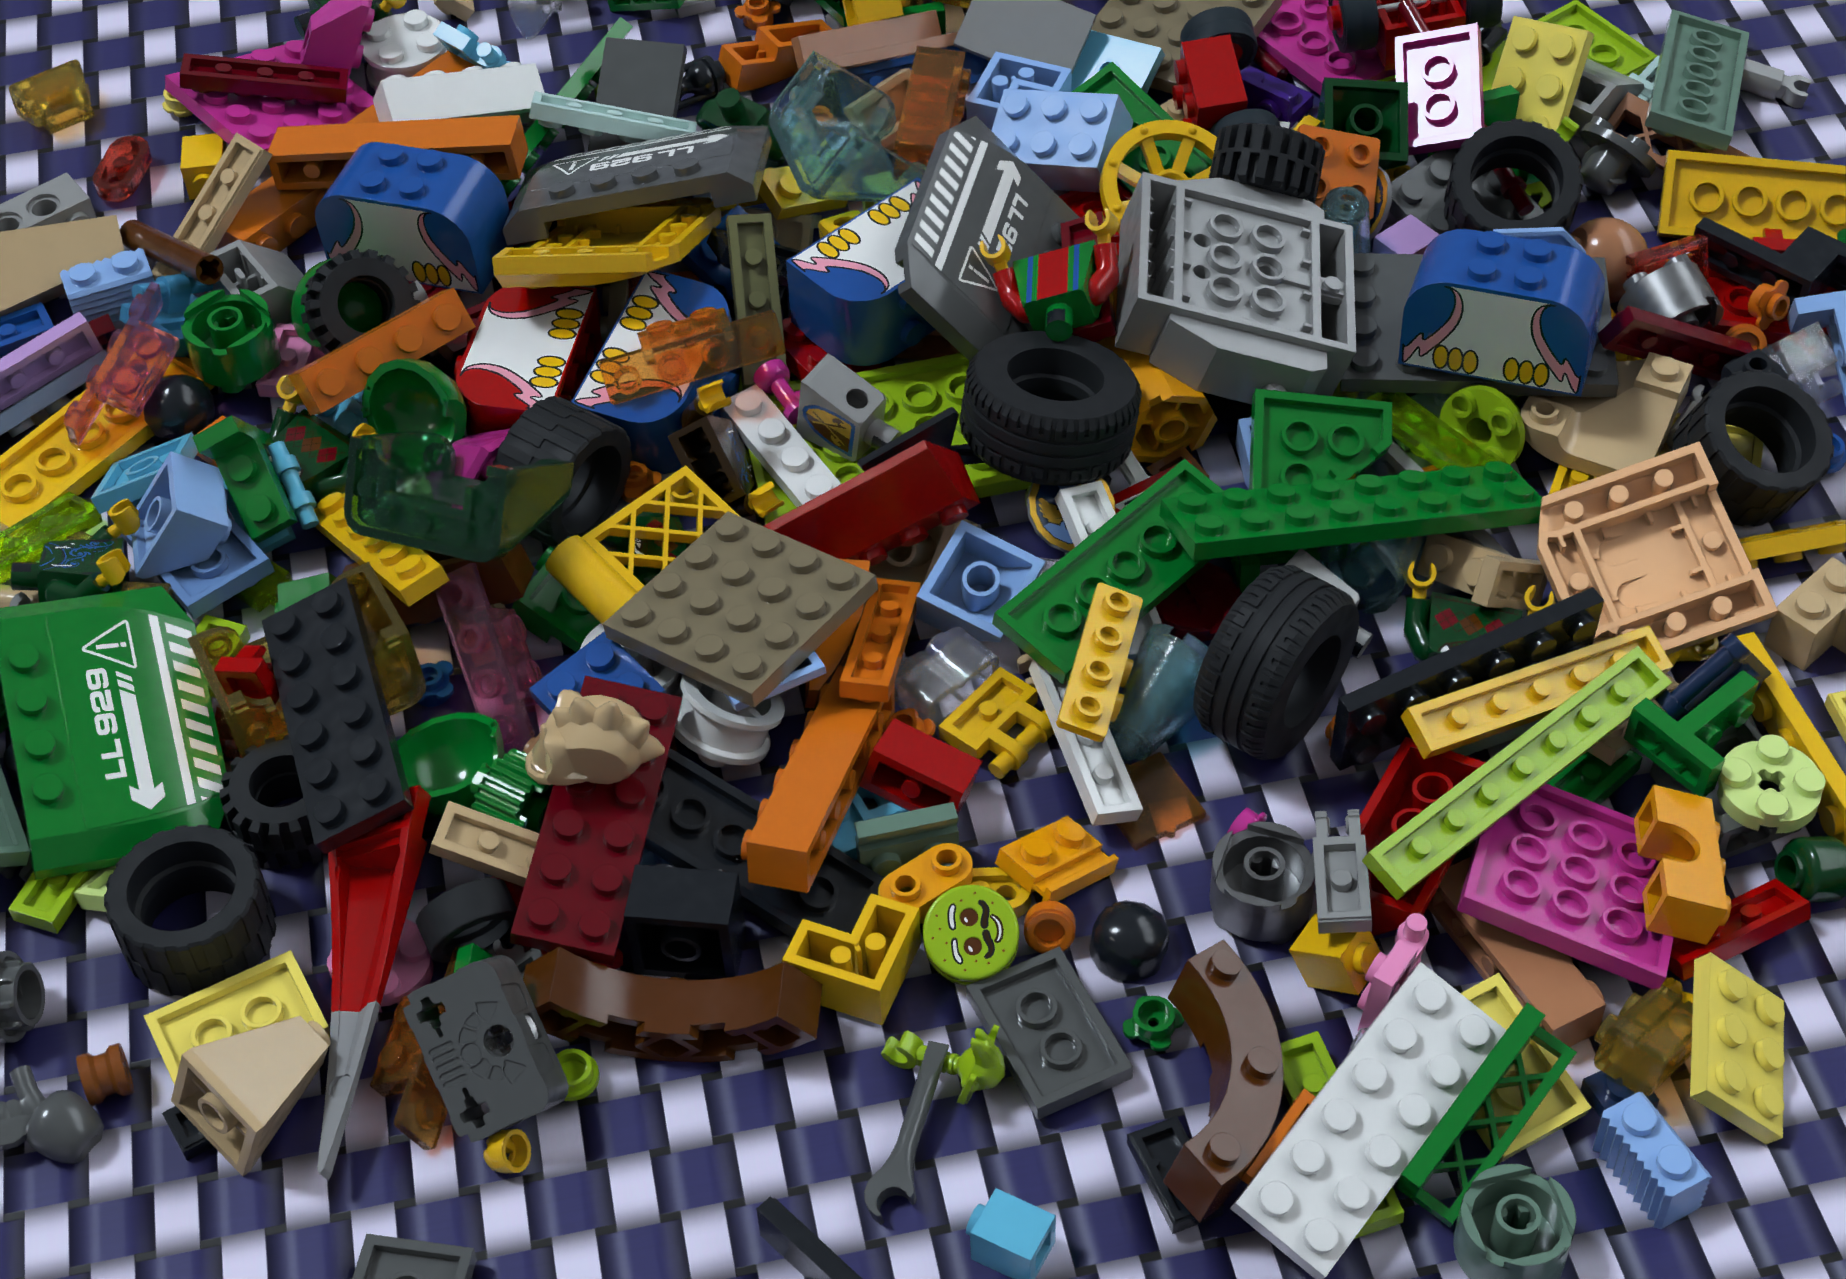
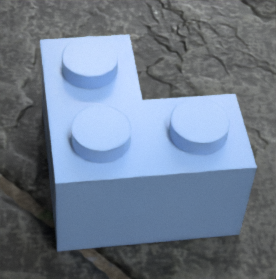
M995 52L966 100L967 120L977 116L992 130L1004 89L1071 92L1072 69Z

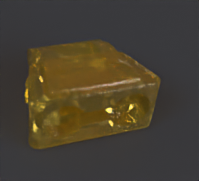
M76 59L9 86V92L17 115L36 127L44 126L50 134L95 117L91 107L90 88L88 83L86 84L80 62Z

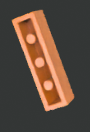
M453 287L438 292L288 375L309 414H321L364 390L368 377L380 364L396 359L410 358L418 360L476 326Z

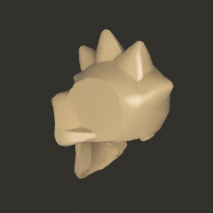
M562 690L558 694L556 705L546 723L540 725V738L526 756L525 768L529 777L538 784L572 785L586 781L598 784H612L628 778L641 764L663 755L665 747L657 738L649 734L650 722L643 719L633 706L608 696L591 695L582 697L577 691Z

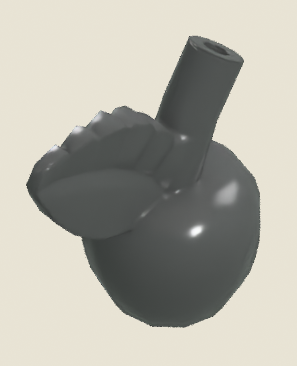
M29 1065L13 1069L9 1075L19 1100L12 1099L7 1102H0V1150L18 1147L27 1140L33 1149L56 1162L75 1165L83 1161L91 1149L102 1139L104 1124L96 1110L81 1096L69 1090H58L45 1099L37 1086Z

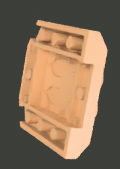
M1700 441L1542 497L1537 555L1557 601H1562L1591 587L1604 599L1593 644L1650 625L1663 650L1668 655L1770 619L1777 614L1778 609L1759 568L1752 569L1716 491L1719 482Z

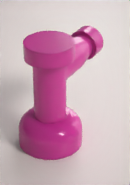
M781 359L769 360L756 370L753 377L754 383L765 393H773L785 409L783 415L792 425H796L800 390L794 392L788 384L790 371Z

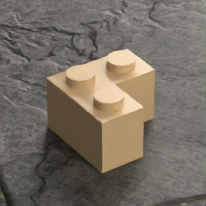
M1831 557L1777 606L1778 612L1771 619L1764 646L1802 671L1806 670L1831 646L1846 654V565Z

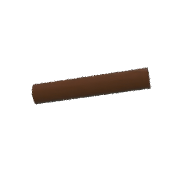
M129 220L120 228L122 242L125 247L133 251L141 248L144 250L146 257L206 285H212L218 282L223 275L224 267L220 258L138 220Z

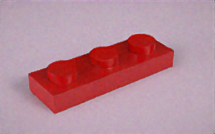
M1776 878L1731 900V911L1726 924L1717 927L1707 945L1674 937L1668 970L1685 981L1694 976V960L1711 952L1723 961H1726L1811 919L1810 901Z

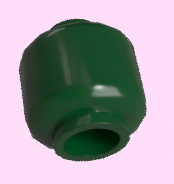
M1832 836L1793 838L1785 844L1775 860V878L1810 901V903L1838 902L1846 896V845L1843 841Z

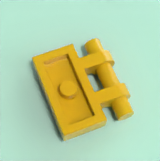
M999 667L939 725V738L951 746L977 759H980L988 750L998 755L989 763L988 768L999 779H1002L1011 769L1018 770L1028 760V752L1039 742L1045 743L1055 733L1045 709L1041 712L1033 707L1038 702L1037 689L1002 667ZM1018 723L1025 729L1014 739L1006 733Z

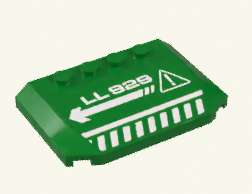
M162 586L0 608V681L26 820L27 837L35 880L115 867L119 860L132 850V847L162 830L168 831L183 825H209L212 828L221 829L225 813L220 800V790L223 789L221 780L226 772L196 627L195 623Z

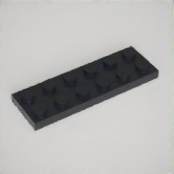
M345 577L262 620L314 844L324 854L414 809L356 588Z
M1591 587L1339 697L1329 757L1339 771L1355 764H1367L1380 753L1401 745L1405 737L1412 738L1400 717L1408 707L1592 645L1598 628L1604 599Z
M670 749L644 848L677 868L701 870L718 868L726 872H737L743 908L791 938L794 937L802 919L851 934L870 894L878 895V887L884 877L831 845L808 893L749 883L747 860H742L741 844L746 830H753L757 822L760 802L673 749Z

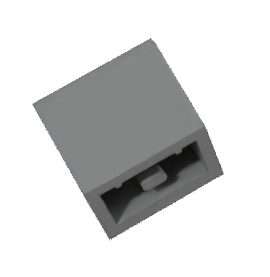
M1587 58L1569 115L1571 120L1580 125L1575 136L1581 138L1579 132L1585 123L1591 121L1593 116H1598L1608 121L1627 92L1638 97L1644 90V83Z
M236 240L210 253L220 258L224 267L222 277L213 284L211 292L224 289L225 294L230 295L240 294L239 289L253 291L266 301L274 329L277 323L289 324L292 322L291 305L293 295L304 275L285 253L243 240Z

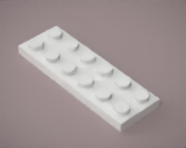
M1420 962L1408 975L1230 1209L1314 1279H1324L1504 1035L1506 1029Z

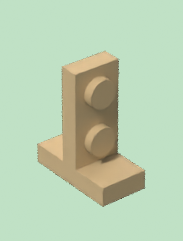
M1450 533L1427 535L1416 571L1417 574L1430 578L1429 570L1431 563H1433L1437 571L1435 581L1473 595L1472 602L1485 607H1507L1527 610L1524 596L1527 589L1532 585H1536V592L1531 603L1536 607L1540 606L1548 580L1541 562L1538 560L1515 558Z

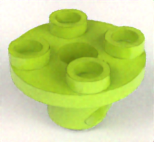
M1478 384L1463 387L1453 393L1441 409L1439 417L1441 434L1438 441L1439 447L1446 456L1453 457L1465 468L1485 466L1490 461H1501L1511 465L1520 456L1525 442V428L1520 415L1521 410L1514 400L1490 386Z

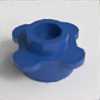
M443 660L436 664H413L406 670V677L410 680V688L406 691L408 700L425 707H435L446 702L454 693V687L450 683V675L454 671L452 664Z

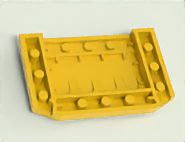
M710 197L675 198L557 220V227L549 232V238L541 239L531 247H505L493 256L494 276L502 288L525 287L530 289L592 286L634 278L681 261L711 232L713 227L716 228L721 223L720 207L715 208L714 203H711Z

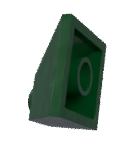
M1325 77L1317 119L1321 121L1319 127L1378 138L1380 140L1378 166L1383 170L1406 165L1408 163V83Z

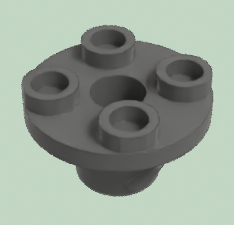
M1593 116L1591 121L1585 123L1579 132L1581 139L1591 148L1582 159L1580 171L1583 176V184L1591 191L1607 196L1611 195L1619 184H1624L1628 181L1627 172L1638 177L1650 178L1656 169V161L1647 154L1651 147L1637 136L1630 134L1627 139L1614 132V126L1601 117Z

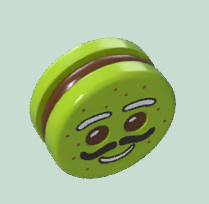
M962 885L946 891L933 902L924 919L923 942L927 958L942 977L964 986L990 978L1009 968L1016 957L1019 945V924L1013 908L1002 895L984 886Z

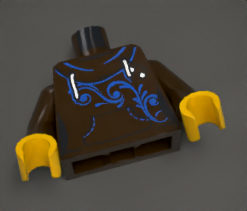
M720 379L698 387V396L681 414L680 420L683 428L667 436L682 467L686 465L739 516L744 518L758 514L761 518L783 506L784 501H780L774 494L772 488L775 485L771 481L752 491V487L756 483L752 462L736 427L730 419L713 415L714 411L729 406L732 403L731 398H726L723 392V380Z

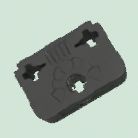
M497 955L470 963L447 977L414 990L407 996L410 1005L403 1008L405 1018L410 1029L412 1028L423 1053V1059L451 1117L450 1121L459 1137L468 1134L471 1142L480 1141L560 1104L565 1100L569 1089L567 1078L519 969L511 958L504 955ZM443 1004L446 1012L440 1014L438 1007ZM508 1030H510L514 1039L510 1044H508L504 1035ZM485 1102L487 1103L490 1111L486 1114H484L481 1105Z

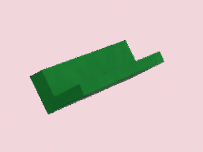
M1528 1002L1403 1170L1396 1184L1398 1190L1450 1228L1458 1218L1462 1199L1471 1186L1472 1181L1484 1170L1496 1166L1577 1053L1540 1027L1546 1015ZM1531 1040L1559 1058L1549 1072L1525 1074L1521 1053ZM1514 1064L1517 1076L1504 1078ZM1540 1083L1530 1097L1528 1085ZM1519 1086L1523 1105L1519 1114L1495 1117L1491 1101V1094L1496 1088ZM1484 1106L1486 1118L1473 1120ZM1509 1126L1499 1140L1497 1127ZM1488 1128L1492 1147L1490 1154L1486 1158L1463 1160L1459 1138L1464 1131ZM1452 1149L1455 1161L1442 1163ZM1479 1168L1468 1183L1465 1170ZM1457 1171L1461 1194L1450 1208L1423 1189L1433 1174Z

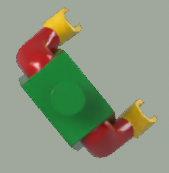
M1105 207V221L1098 226L1096 214L1092 210H1088L1085 214V225L1097 236L1098 244H1096L1095 240L1019 259L1013 261V267L1010 268L1007 262L1011 257V249L1004 238L998 234L1001 248L995 254H989L987 246L982 240L979 245L980 252L987 263L995 268L996 273L992 274L1005 310L1022 324L1030 323L1034 331H1045L1048 338L1053 341H1065L1071 337L1073 328L1089 325L1098 320L1102 303L1107 300L1119 283L1116 243H1111V237L1117 232L1119 226L1117 217Z

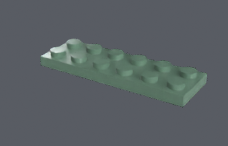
M1672 9L1666 25L1644 126L1652 128L1654 132L1662 136L1673 137L1676 135L1692 140L1694 144L1704 149L1713 150L1718 148L1727 151L1733 136L1749 32Z

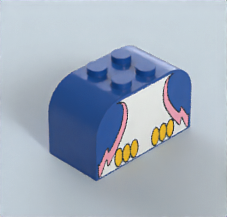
M382 142L363 144L351 156L315 210V220L327 260L339 254H345L350 250L359 249V252H365L368 249L378 251L377 255L380 257L385 255L393 257L395 259L393 264L397 268L404 266L409 272L405 276L408 281L414 282L418 280L420 284L448 289L454 287L455 290L483 294L494 277L492 257L505 247H513V245L507 246L502 231L510 213L502 183L484 164L460 154Z
M918 177L786 260L791 322L812 342L843 363L856 366H870L886 362L910 346L918 344L922 338L936 330L898 292V285L905 282L904 268L896 264L895 247L921 183V179Z
M1455 229L1444 232L1435 237L1425 249L1403 311L1398 364L1581 397L1600 325L1605 294V279L1602 270L1586 253L1570 246L1549 243L1542 239L1530 240L1502 235L1495 231L1483 232L1471 229Z
M656 270L643 274L571 401L622 427L630 438L632 461L645 464L651 471L668 474L682 468L667 436L683 428L680 420L681 414L698 396V387L722 379L724 382L722 388L726 398L737 394L741 375L739 351L728 304L724 296L716 288L706 283ZM720 409L713 412L715 417L721 418Z

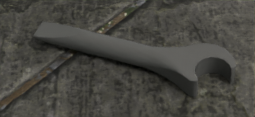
M928 1041L894 1149L881 1169L868 1180L865 1187V1203L872 1218L879 1224L884 1223L880 1208L887 1198L895 1195L903 1196L908 1199L911 1205H914L917 1201L914 1186L915 1156L948 1052V1044Z

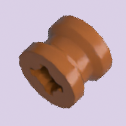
M120 1043L109 1045L104 1053L95 1056L88 1052L76 1056L81 1083L91 1106L103 1103L105 1097L117 1093L124 1097L134 1093L131 1072Z

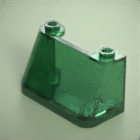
M418 430L350 436L344 517L352 531L362 536L474 562L497 561L507 555L567 499L572 488L574 462L551 458L541 459L534 463V465L516 467L490 465L487 466L486 476L489 477L486 481H480L455 475L456 454L454 447L446 437L440 434Z

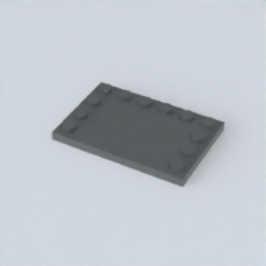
M1354 253L1356 354L1340 381L1341 392L1453 394L1463 387L1479 384L1495 388L1505 395L1579 397L1398 364L1403 311L1424 254ZM1591 257L1602 270L1605 279V294L1599 333L1612 321L1605 258ZM1597 337L1581 397H1616L1619 386L1615 351L1603 348L1599 337Z

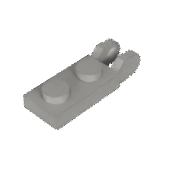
M1359 809L1347 810L1345 824L1346 833L1349 836L1328 837L1330 835V818L1327 817V811H1315L1316 837L1312 838L1319 934L1372 931L1368 867L1362 862V859L1367 855L1365 835H1361Z

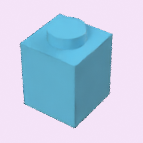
M995 1188L986 1206L978 1204L969 1218L966 1234L970 1236L971 1259L1012 1279H1035L1056 1242V1215Z

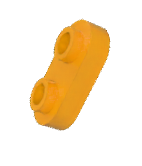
M942 843L935 845L888 874L881 883L880 896L919 908L921 919L926 916L930 906L940 895L952 888L971 884L973 879L971 855L965 848L957 844ZM951 863V864H953V865L943 866V865H941V864ZM904 887L912 888V890L909 892L899 891Z

